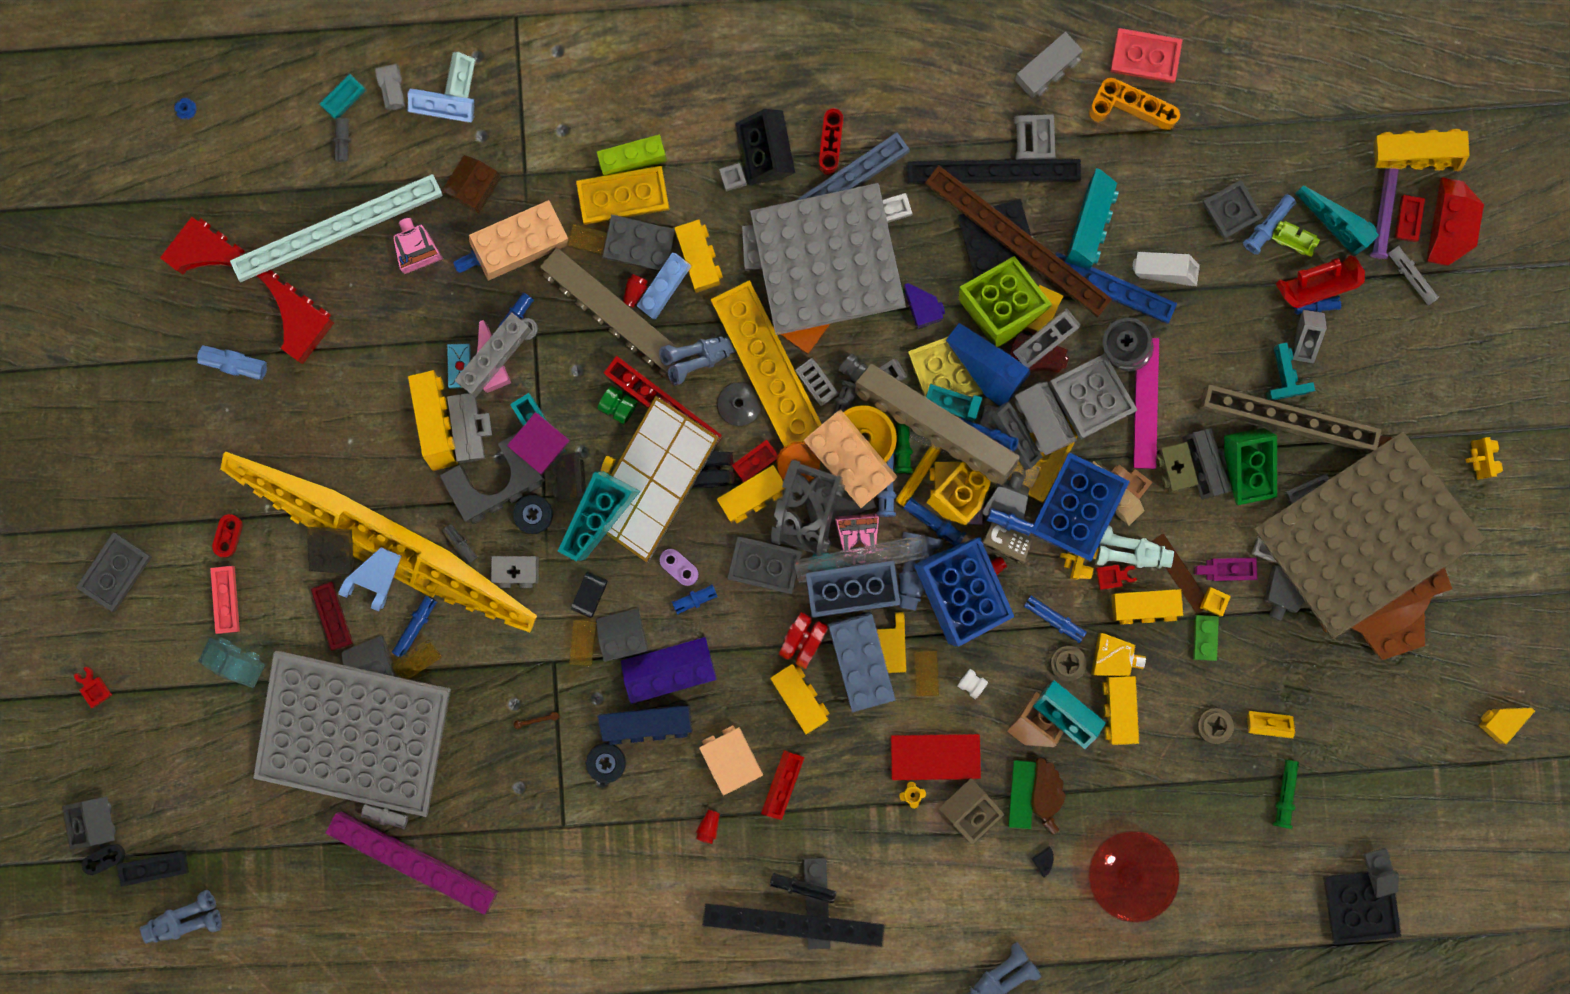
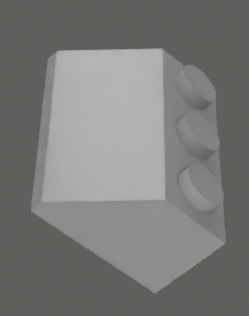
M1048 382L1038 383L1015 395L1017 399L1015 404L1020 413H1024L1027 419L1025 424L1031 433L1034 432L1037 438L1035 443L1041 453L1044 452L1045 455H1048L1077 441Z

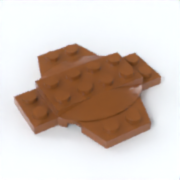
M1445 567L1350 628L1362 633L1363 638L1380 660L1425 646V610L1434 595L1452 590ZM1321 624L1323 631H1324V632H1327L1326 629H1325V628L1323 627V625Z

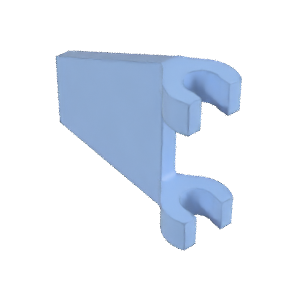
M381 547L345 579L339 590V595L347 598L348 595L352 594L354 584L360 585L377 593L371 608L380 611L385 606L387 594L401 555Z

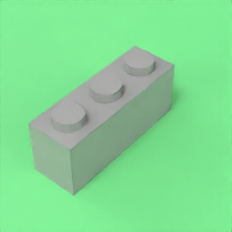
M1064 32L1017 73L1015 81L1031 99L1036 95L1040 97L1049 89L1047 85L1052 81L1058 82L1065 75L1064 71L1068 67L1072 69L1081 61L1080 56L1083 50Z

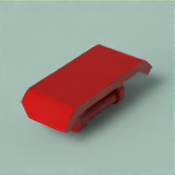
M1350 255L1342 263L1339 258H1335L1319 266L1298 271V278L1289 281L1279 280L1275 284L1284 299L1292 307L1300 308L1360 287L1365 282V270L1358 259Z

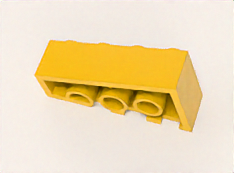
M1451 129L1447 132L1428 130L1425 133L1406 131L1402 134L1384 132L1377 135L1374 141L1375 168L1403 169L1407 165H1411V168L1416 170L1434 166L1435 170L1443 171L1445 167H1453V171H1461L1470 156L1468 131H1461L1460 129Z
M434 370L408 376L423 458L432 471L458 465L455 443L450 431L451 422L446 414L448 406L441 392L444 389L442 378L437 377Z

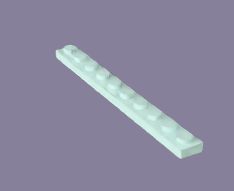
M432 174L232 259L230 262L238 280L242 282L443 195Z

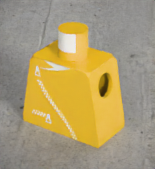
M1098 633L1091 675L1130 676L1132 668L1144 669L1146 657L1134 654V644L1104 633Z

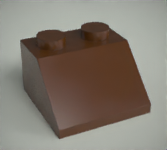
M464 155L442 189V192L479 214L500 181L501 176L498 171L483 162Z

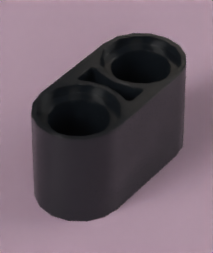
M587 571L573 601L571 610L592 618L608 580Z

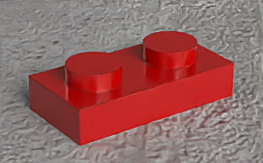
M1408 195L1401 196L1395 239L1410 242L1419 241L1425 198Z
M766 439L736 461L732 467L742 481L746 482L775 462L778 454Z

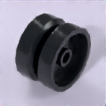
M710 452L690 487L717 488L735 484L734 472L721 469L733 465V452Z

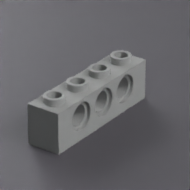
M511 313L454 381L476 398L532 332L530 327Z

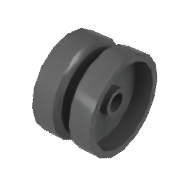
M1128 317L1118 319L1110 324L1104 333V351L1109 361L1116 368L1123 371L1139 370L1151 359L1154 344L1151 333L1143 322Z

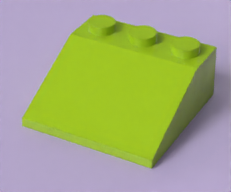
M1015 256L965 283L959 289V301L988 340L996 347L1014 338L1052 306L1051 302Z

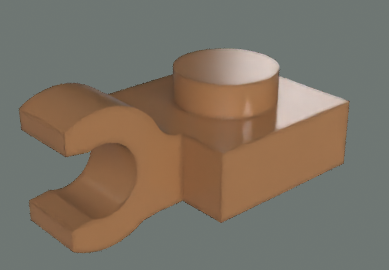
M1116 465L1111 471L1130 481L1126 489L1138 499L1142 497L1152 484L1149 479L1136 469L1129 473L1121 465Z

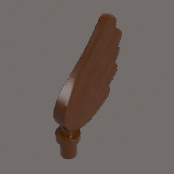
M1040 757L1036 759L1035 780L1031 797L1032 810L1043 819V826L1047 827L1053 835L1059 831V828L1054 823L1055 819L1053 816L1062 807L1066 795L1062 791L1063 780L1059 778V773L1055 770L1054 764L1046 762L1044 758Z

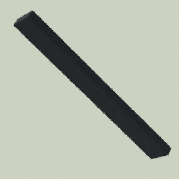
M1081 159L907 161V184H925L938 166L942 167L962 184L1081 181Z

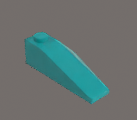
M1303 185L1295 193L1353 256L1366 249L1379 236L1376 232V227L1372 223L1367 222L1360 216Z

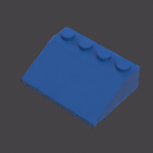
M1069 453L1030 534L1091 561L1130 481Z
M980 537L934 554L914 564L948 644L959 647L1014 617Z

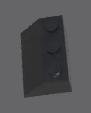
M763 109L735 123L747 185L781 180L795 173L783 110Z

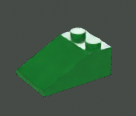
M1265 428L1224 435V456L1236 505L1276 498L1277 435Z

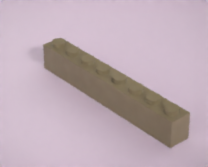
M556 248L540 266L544 272L542 276L551 284L554 281L559 284V290L567 297L572 295L577 299L575 303L582 310L586 311V309H589L593 313L592 318L599 324L606 323L610 327L608 331L616 338L620 336L627 341L625 345L634 353L637 350L644 355L642 359L650 366L655 364L660 368L658 372L665 379L669 380L668 369L670 366L691 360L688 356L673 364L664 365L660 360L659 349L666 345L678 347L559 248Z
M872 363L857 380L855 393L859 398L869 401L877 409L888 413L898 423L907 425L917 435L926 437L936 447L945 449L955 459L964 461L971 469L983 473L990 481L1003 486L1017 467L1020 456Z
M1208 385L1204 388L1199 409L1365 453L1377 451L1382 429L1213 385Z

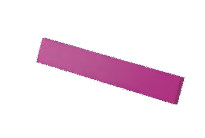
M1152 338L1154 350L1149 362L1141 369L1135 370L1134 405L1137 411L1134 413L1133 469H1156L1159 338Z

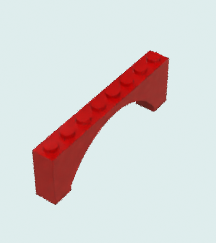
M191 217L161 255L160 259L184 275L188 270L203 266H232L230 260L242 256L246 251L237 244L229 245L226 242L229 238L219 231L213 233L209 230L211 225L202 218L197 221ZM272 270L256 275L270 289L279 306L284 329V344L281 346V349L303 364L333 326L334 322L329 319L331 314L323 308L315 309L312 306L314 302L304 294L302 297L295 294L297 289L288 282L284 285L278 281L280 276Z

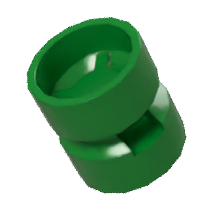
M611 385L601 398L597 409L606 415L612 414L614 420L625 425L633 414L638 400L629 395L623 396L621 390Z

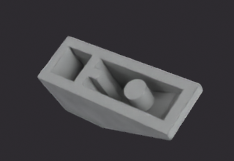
M1066 308L1013 353L1024 366L1029 368L1080 327V324Z

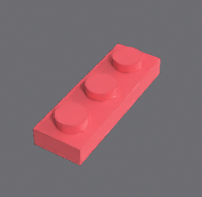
M235 566L210 568L215 634L240 632Z

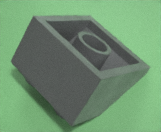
M639 608L596 619L598 639L604 662L649 651Z
M383 635L341 652L344 666L399 677Z
M107 797L62 806L70 850L115 841V826L111 821V804Z

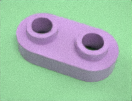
M667 549L661 554V566L678 582L685 586H690L698 580L699 573L697 568L678 551ZM669 556H673L675 558L673 564L667 563V558ZM686 570L691 572V577L688 579L683 577V573Z

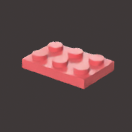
M1118 28L1110 72L1174 83L1176 81L1183 39Z

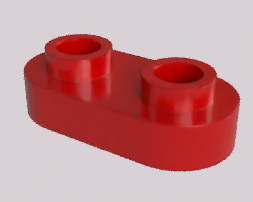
M227 514L219 520L212 544L213 552L219 557H231L237 549L243 527L242 521L238 516ZM230 522H234L235 527L232 530L229 529ZM228 543L229 548L224 551L223 544Z

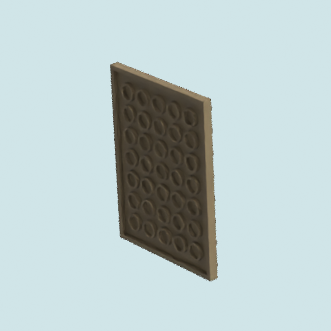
M1404 431L1377 448V451H1372L1254 529L1255 533L1333 640L1486 540Z

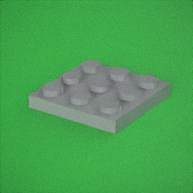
M1106 354L1048 383L1080 440L1137 411L1136 406Z

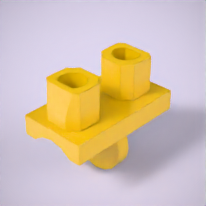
M1490 437L1471 441L1472 449L1470 450L1472 457L1465 459L1466 463H1473L1477 480L1496 477L1498 473H1501L1503 471L1502 463L1494 461L1493 453L1499 450L1498 441L1491 440Z
M1097 548L1092 559H1096L1099 548ZM1070 552L1060 554V558L1066 559L1065 568L1070 569L1071 563L1074 561L1070 579L1092 578L1094 568L1083 565L1084 558Z

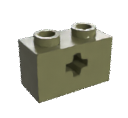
M1187 442L1158 450L1156 455L1157 464L1163 469L1162 483L1165 489L1168 488L1169 493L1198 485ZM1175 464V466H1180V470L1172 471L1171 467Z

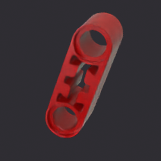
M836 108L827 110L823 120L819 169L825 175L834 174L839 165L843 114ZM830 117H836L839 119V123L832 125L827 120ZM830 133H834L832 151H828ZM832 159L835 164L832 167H826L823 161Z

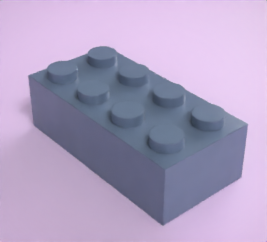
M866 612L828 623L852 712L895 701L872 613Z

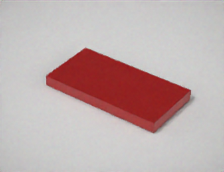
M980 734L891 735L892 780L981 779Z

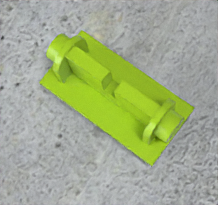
M1279 221L1274 229L1272 239L1280 245H1287L1295 249L1302 255L1312 257L1314 247H1317L1320 241L1317 235L1304 229L1300 235H1297L1299 227L1287 221Z

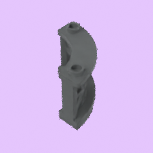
M791 460L782 485L785 488L782 492L783 500L778 499L774 514L777 520L775 525L772 526L771 543L780 546L782 542L817 554V558L821 559L823 553L827 554L830 548L831 541H828L830 524L837 499L842 497L845 485H843L842 476H835ZM800 473L815 477V479L810 483ZM819 479L833 483L830 494L826 495L823 492L826 485L821 486L817 491L814 487ZM803 491L805 492L804 496L801 499H796L794 497V492H798L799 496L803 493ZM809 497L815 507L818 519L802 527L800 518L795 512L790 510V507L803 504ZM823 503H828L826 510L824 509ZM788 519H792L794 524L788 523Z

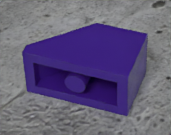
M909 283L904 284L903 289L917 329L943 320L945 309L943 303L938 302L936 296Z

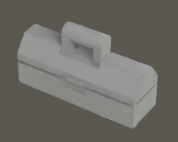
M470 393L447 396L457 462L467 463L485 459L482 437L492 436L489 413H478L477 400ZM477 420H481L483 432H478Z

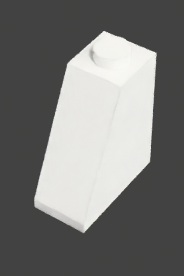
M1138 252L1137 259L1135 258L1133 262V271L1141 279L1197 286L1200 265L1190 254Z

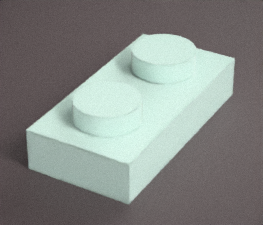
M459 52L453 53L445 95L468 98L475 63L474 58Z

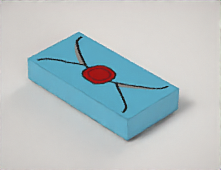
M448 344L449 389L463 388L454 380L471 361L470 344Z

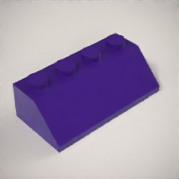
M706 637L621 661L624 683L630 704L717 680Z

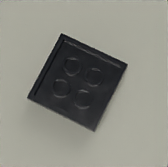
M1021 199L992 206L1031 236ZM964 214L958 215V222L974 278L1013 256L1017 258L1022 266L1029 265Z
M1368 871L1323 876L1332 944L1338 945L1402 937L1396 893L1376 898Z

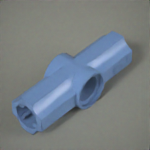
M202 345L197 355L198 364L220 369L219 371L235 376L240 374L257 380H262L266 375L267 362L246 357L244 354L235 351H223Z

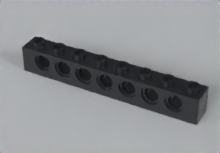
M705 903L702 925L704 927L883 947L885 924Z

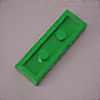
M1013 760L1008 827L1031 829V797L1035 780L1036 762Z

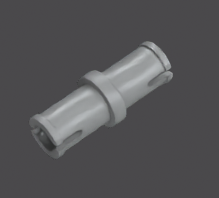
M368 804L364 805L361 813V818L378 821L383 826L388 824L401 829H405L409 817L408 815L392 812L388 808L382 809Z

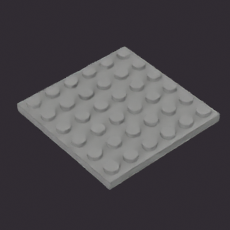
M879 183L750 211L776 335L906 307Z

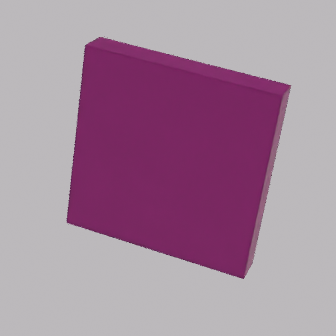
M535 412L507 446L542 475L570 440Z

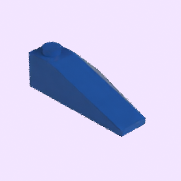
M958 323L946 339V342L963 363L984 395L999 407L1012 399L1030 375L1029 368L960 323Z

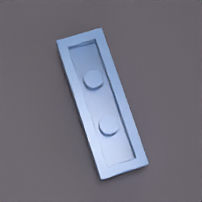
M410 89L408 92V112L472 123L474 119V99Z
M672 252L637 304V307L652 319H656L692 265L678 254Z

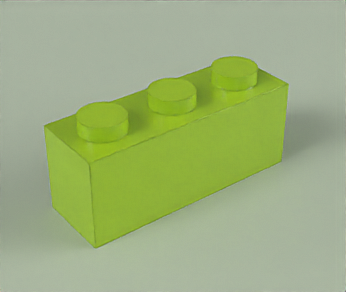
M660 134L597 151L604 176L634 171L667 162Z

